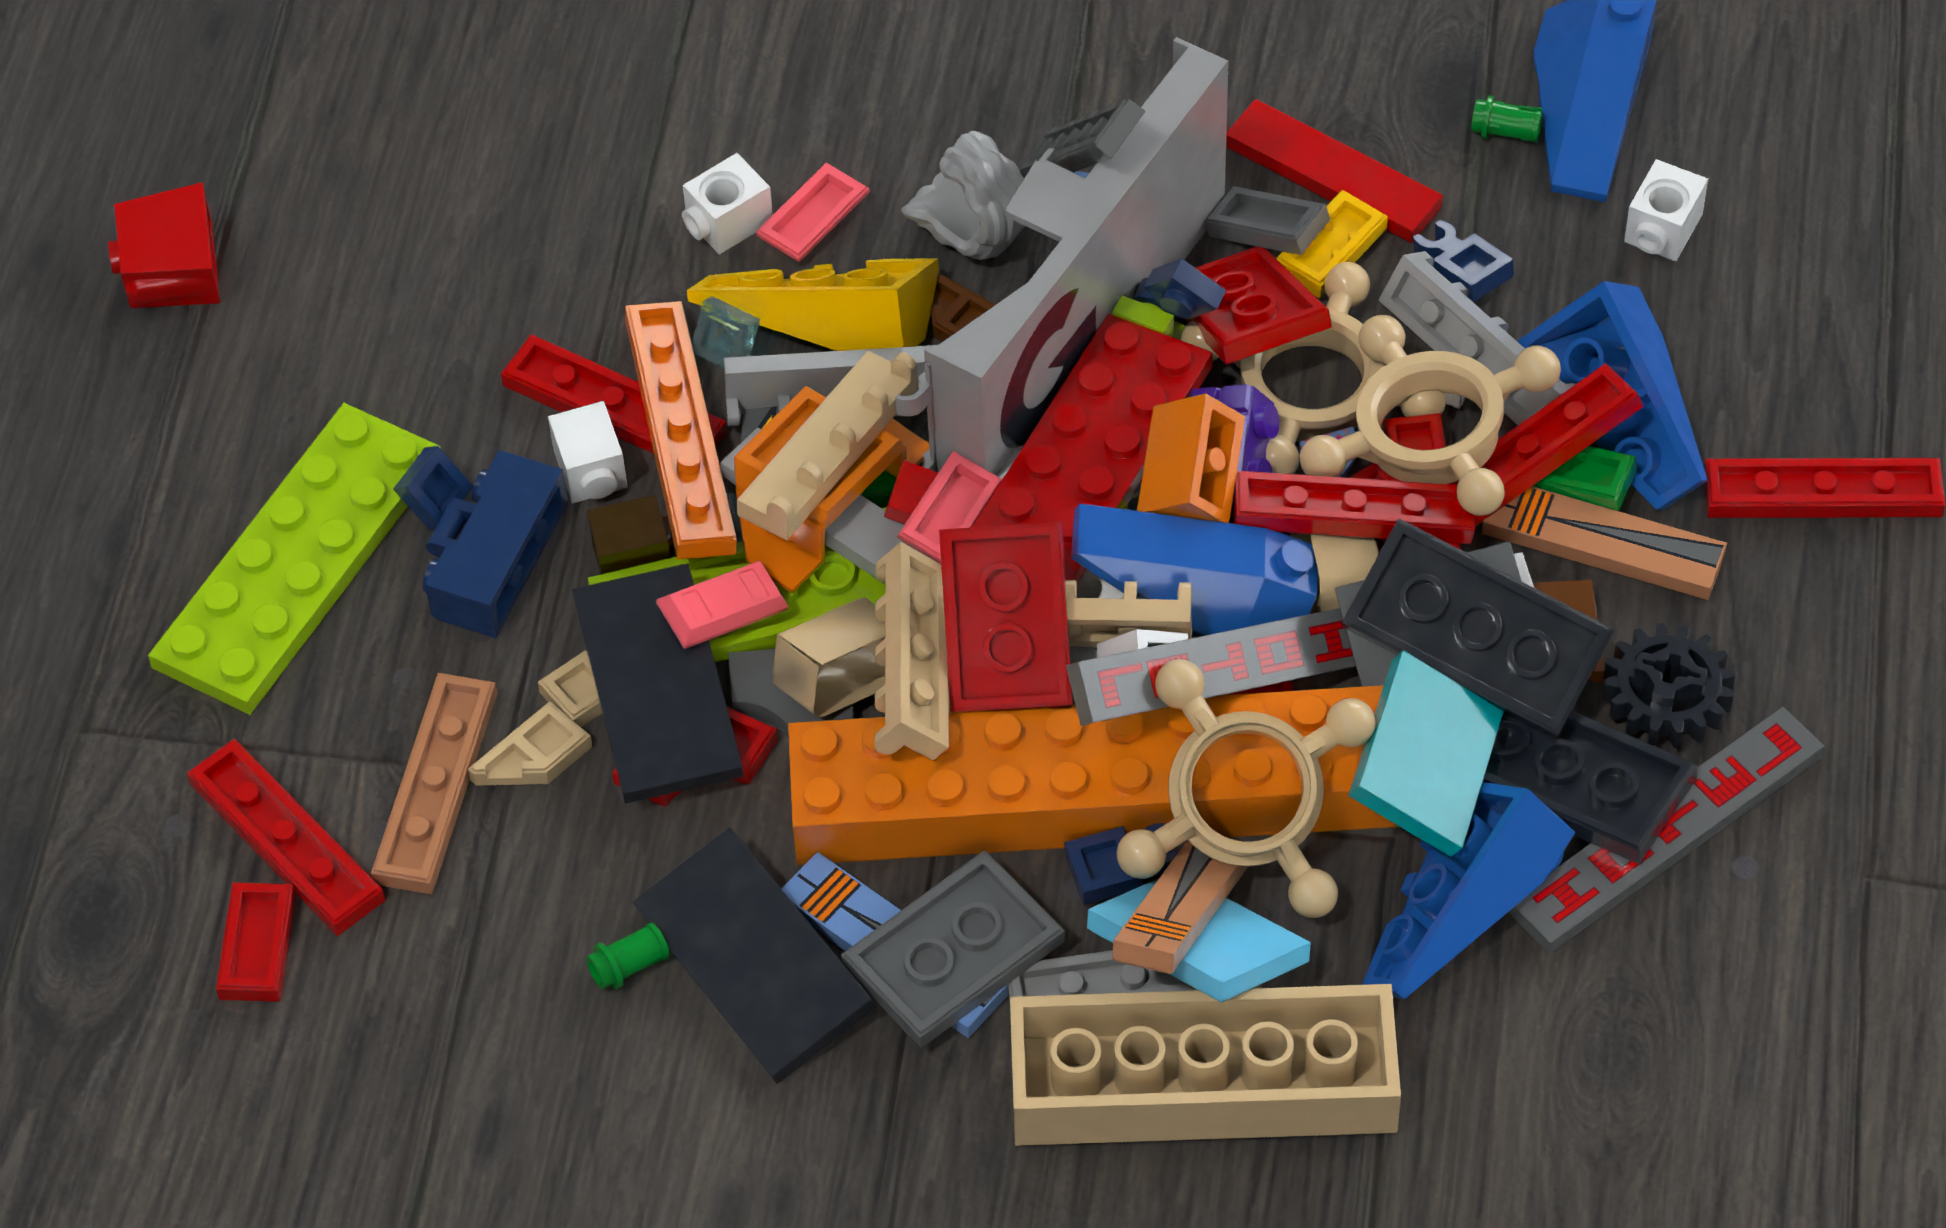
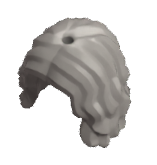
M970 131L969 133L961 134L955 145L945 151L939 163L941 172L934 177L931 185L924 186L918 190L915 197L902 207L901 213L906 218L916 222L917 226L930 231L942 245L952 246L964 256L983 260L997 257L1004 252L1025 228V225L1005 216V209L1024 178L1016 164L999 152L996 143L991 137L977 131Z

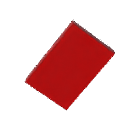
M1258 246L1196 267L1197 270L1224 288L1226 292L1216 310L1188 320L1182 318L1187 324L1190 321H1194L1198 325L1205 343L1225 364L1332 328L1329 309L1266 248Z
M1062 522L940 529L950 712L1073 705V692L1066 665L1071 664Z

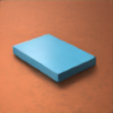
M1158 879L1088 909L1087 929L1113 943L1115 937ZM1226 898L1173 974L1171 973L1170 975L1222 1003L1309 962L1311 942Z

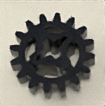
M1664 623L1657 624L1655 636L1648 637L1640 628L1635 629L1632 645L1619 640L1615 645L1614 658H1607L1605 663L1602 698L1605 701L1611 702L1610 718L1612 720H1619L1627 717L1626 734L1632 736L1641 729L1648 732V744L1653 746L1659 741L1660 735L1669 736L1673 748H1680L1682 735L1689 734L1698 743L1704 741L1706 726L1719 730L1722 727L1724 713L1731 712L1735 693L1733 686L1736 675L1735 670L1725 669L1728 657L1726 651L1710 653L1711 637L1706 634L1695 642L1689 639V626L1685 625L1679 629L1677 635H1669Z

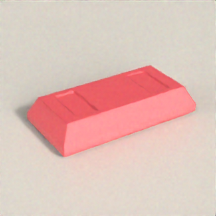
M825 163L756 231V236L799 263L866 197L870 189L830 164Z
M953 451L897 538L941 564L939 530L971 528L1002 479Z
M761 561L661 597L656 601L684 649L779 614L789 608Z

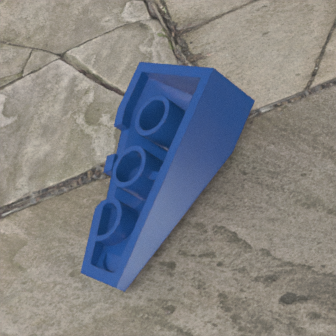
M1603 281L1517 340L1525 349L1531 346H1543L1552 350L1558 357L1561 366L1559 379L1565 384H1577L1606 363L1639 394L1643 408L1595 442L1604 450L1636 456L1637 471L1631 484L1656 510L1663 511L1708 481L1663 335L1639 287Z
M1079 504L1074 509L1072 560L1123 593L1125 581L1137 582V596L1142 595L1146 599L1177 600L1179 582L1192 583V629L1202 636L1308 615L1317 597L1318 568L1311 543L1261 527L1088 504Z
M1482 782L1462 849L1450 857L1425 841H1420L1419 845L1427 851L1419 873L1413 872L1406 875L1400 891L1408 897L1402 914L1392 919L1386 925L1362 985L1392 984L1393 997L1400 999L1408 997L1540 886L1548 874L1552 873L1561 863L1564 849L1572 839L1575 831L1529 789Z

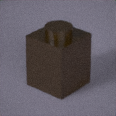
M656 495L587 510L592 546L600 575L671 558L670 551H674L675 547L668 516H661Z

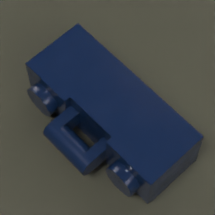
M502 450L497 452L489 469H482L476 477L472 490V500L476 504L458 498H452L425 545L426 550L439 559L434 558L431 560L426 568L422 583L423 591L427 593L430 612L433 617L439 621L493 638H497L568 505L563 469ZM466 524L465 527H464V529L462 530V532H461V534H460L458 540H456V538H457V536H458L460 530L462 529L463 525Z

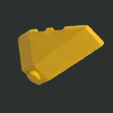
M938 258L867 260L866 268L853 270L845 274H835L833 264L814 265V269L793 273L790 279H784L782 270L778 269L708 275L687 290L688 302L836 351L915 347L926 338L939 273Z

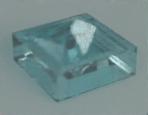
M714 296L704 300L697 321L698 326L695 329L692 340L693 353L723 368L724 358L751 356L760 319Z

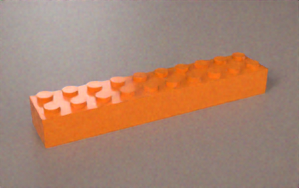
M1384 685L1223 695L1204 700L1215 717L1241 711L1264 713L1286 722L1303 737H1306L1326 724V717L1330 708L1340 700L1347 698L1359 699L1365 702L1375 714ZM1076 705L948 713L949 748L936 759L931 760L905 745L893 754L877 752L875 749V734L885 726V717L788 723L792 822L797 865H805L817 852L833 863L979 854L984 850L987 853L1059 849L1065 848L1064 842L1121 826L1124 827L1127 834L1133 830L1145 829L1152 824H1167L1174 819L1168 794L1171 767L1180 747L1195 730L1183 711L1172 707L1083 726L1080 725ZM1235 734L1222 738L1212 744L1200 756L1195 765L1192 776V795L1195 806L1208 826L1224 837L1276 835L1290 824L1299 808L1302 786L1297 766L1288 752L1271 739L1256 734ZM1365 743L1353 748L1338 745L1317 758L1323 775L1324 795L1319 817L1311 832L1400 827L1348 796Z

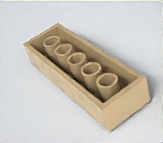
M1392 984L1254 988L1222 1003L1199 990L1010 997L1015 1146L1398 1132L1401 1090Z

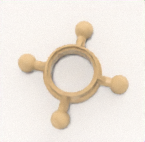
M1352 262L1339 263L1326 276L1325 291L1329 298L1326 307L1330 312L1332 328L1234 362L1240 368L1242 385L1254 386L1275 403L1274 406L1279 415V431L1275 438L1269 440L1266 449V459L1269 461L1273 473L1294 474L1299 466V452L1295 446L1296 441L1307 440L1318 435L1328 434L1349 427L1357 428L1356 405L1359 394L1366 382L1379 369L1385 366L1383 361L1373 360L1362 351L1359 344V332L1363 324L1348 315L1350 307L1362 303L1370 290L1369 276L1358 264ZM1190 321L1183 328L1180 340L1213 352V361L1216 360L1219 356L1205 343L1198 325L1194 321ZM1301 346H1318L1335 350L1350 358L1360 370L1362 382L1353 395L1337 405L1321 409H1306L1290 405L1277 398L1267 388L1261 374L1267 362L1285 350ZM1437 389L1426 390L1407 396L1404 402L1397 406L1401 408L1405 417L1441 413L1442 415L1446 405L1445 393H1441Z
M1376 315L1369 318L1360 329L1359 344L1362 351L1369 358L1383 361L1385 366L1379 369L1366 382L1359 394L1356 405V419L1359 431L1338 440L1329 435H1318L1309 439L1300 452L1302 470L1306 475L1339 477L1344 471L1347 461L1359 457L1378 464L1387 474L1403 482L1448 484L1459 480L1457 499L1462 508L1473 515L1483 516L1491 514L1499 508L1504 499V485L1495 472L1481 467L1491 457L1497 445L1498 430L1504 416V401L1510 393L1521 388L1536 393L1552 388L1558 381L1561 372L1558 357L1552 350L1546 347L1531 346L1524 349L1517 356L1513 367L1493 375L1480 362L1454 352L1425 351L1406 355L1403 350L1405 332L1402 325L1395 318L1388 315ZM1437 389L1441 393L1463 396L1475 402L1482 411L1480 421L1469 435L1453 445L1440 449L1416 450L1407 448L1393 442L1381 430L1384 417L1394 407L1404 402L1407 396L1426 390Z
M1176 659L1169 661L1157 673L1155 680L1157 694L1166 705L1181 709L1195 731L1189 735L1180 747L1170 771L1168 794L1174 819L1154 832L1137 829L1127 833L1117 847V860L1121 869L1127 875L1134 878L1145 879L1152 877L1162 869L1166 860V853L1188 840L1201 853L1228 865L1260 866L1277 860L1291 881L1288 897L1293 909L1307 918H1319L1328 914L1337 902V885L1327 872L1320 869H1312L1298 846L1310 834L1322 807L1324 784L1321 767L1317 758L1338 745L1353 748L1366 743L1375 730V716L1372 709L1359 699L1347 698L1340 700L1330 708L1326 717V724L1306 737H1303L1286 722L1264 713L1241 711L1215 717L1202 696L1205 683L1201 670L1188 660ZM1235 734L1260 735L1279 744L1295 762L1301 779V800L1293 820L1278 834L1260 841H1236L1215 832L1200 816L1192 795L1194 768L1200 756L1212 744L1222 738Z

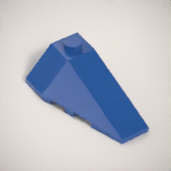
M1567 0L1545 11L1534 47L1533 61L1539 85V106L1543 107L1544 143L1552 192L1606 203L1652 40L1657 0Z

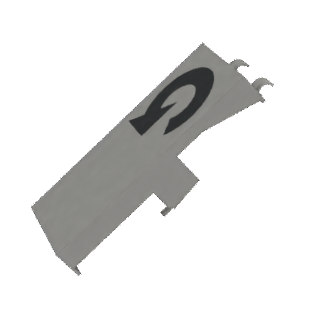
M1176 37L1173 40L1172 69L1142 105L1141 108L1145 110V113L1112 159L1097 163L1086 178L1052 163L1051 161L1056 156L1055 148H1048L1039 161L1034 162L1005 209V216L1059 243L1028 283L935 348L927 345L924 349L925 372L918 377L919 390L910 396L897 395L895 397L896 414L901 416L918 415L927 406L930 450L923 454V467L940 472L951 453L955 451L992 474L997 475L1016 448L1025 445L1108 314L1112 315V311L1121 296L1132 299L1141 280L1149 278L1153 269L1181 258L1185 260L1207 231L1204 221L1225 197L1228 60Z

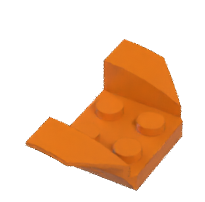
M805 386L734 456L737 499L827 397ZM892 418L788 540L739 517L746 562L752 564L761 561L771 579L793 594L825 561V530L884 470L897 478L903 460L919 465L923 461V454L930 450L929 443Z

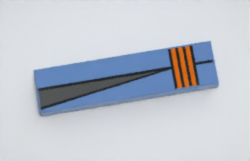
M819 852L782 888V891L809 924L844 951H847L901 911ZM1008 985L951 1027L969 1038L1007 998Z

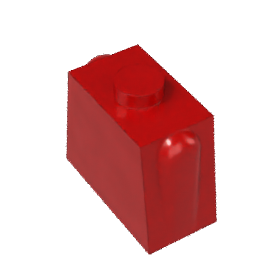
M203 182L114 204L117 240L108 241L109 258L113 274L121 273L130 308L221 303L212 217Z

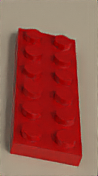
M1108 314L972 527L1062 522L1065 579L1077 580L1078 586L1087 569L1071 559L1074 509L1079 504L1118 509L1126 508L1142 482L1153 407L1191 397L1192 389L1200 388L1212 368L1213 352Z

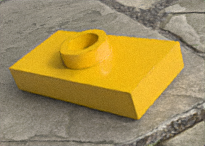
M1344 190L1326 206L1330 220L1304 253L1297 255L1282 252L1276 258L1319 299L1326 293L1325 279L1328 272L1339 263H1355L1387 229V215Z

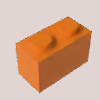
M1208 394L1155 405L1153 407L1137 511L1229 523L1245 416Z

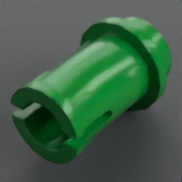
M1488 95L1487 100L1476 99L1471 131L1481 133L1482 139H1488V135L1492 134L1538 143L1543 118V107L1508 104L1495 101V96Z
M650 922L644 928L608 946L601 942L594 945L593 953L587 955L585 960L592 979L600 989L603 990L611 986L617 990L623 986L624 979L659 961L668 959L669 949L661 931L654 923Z

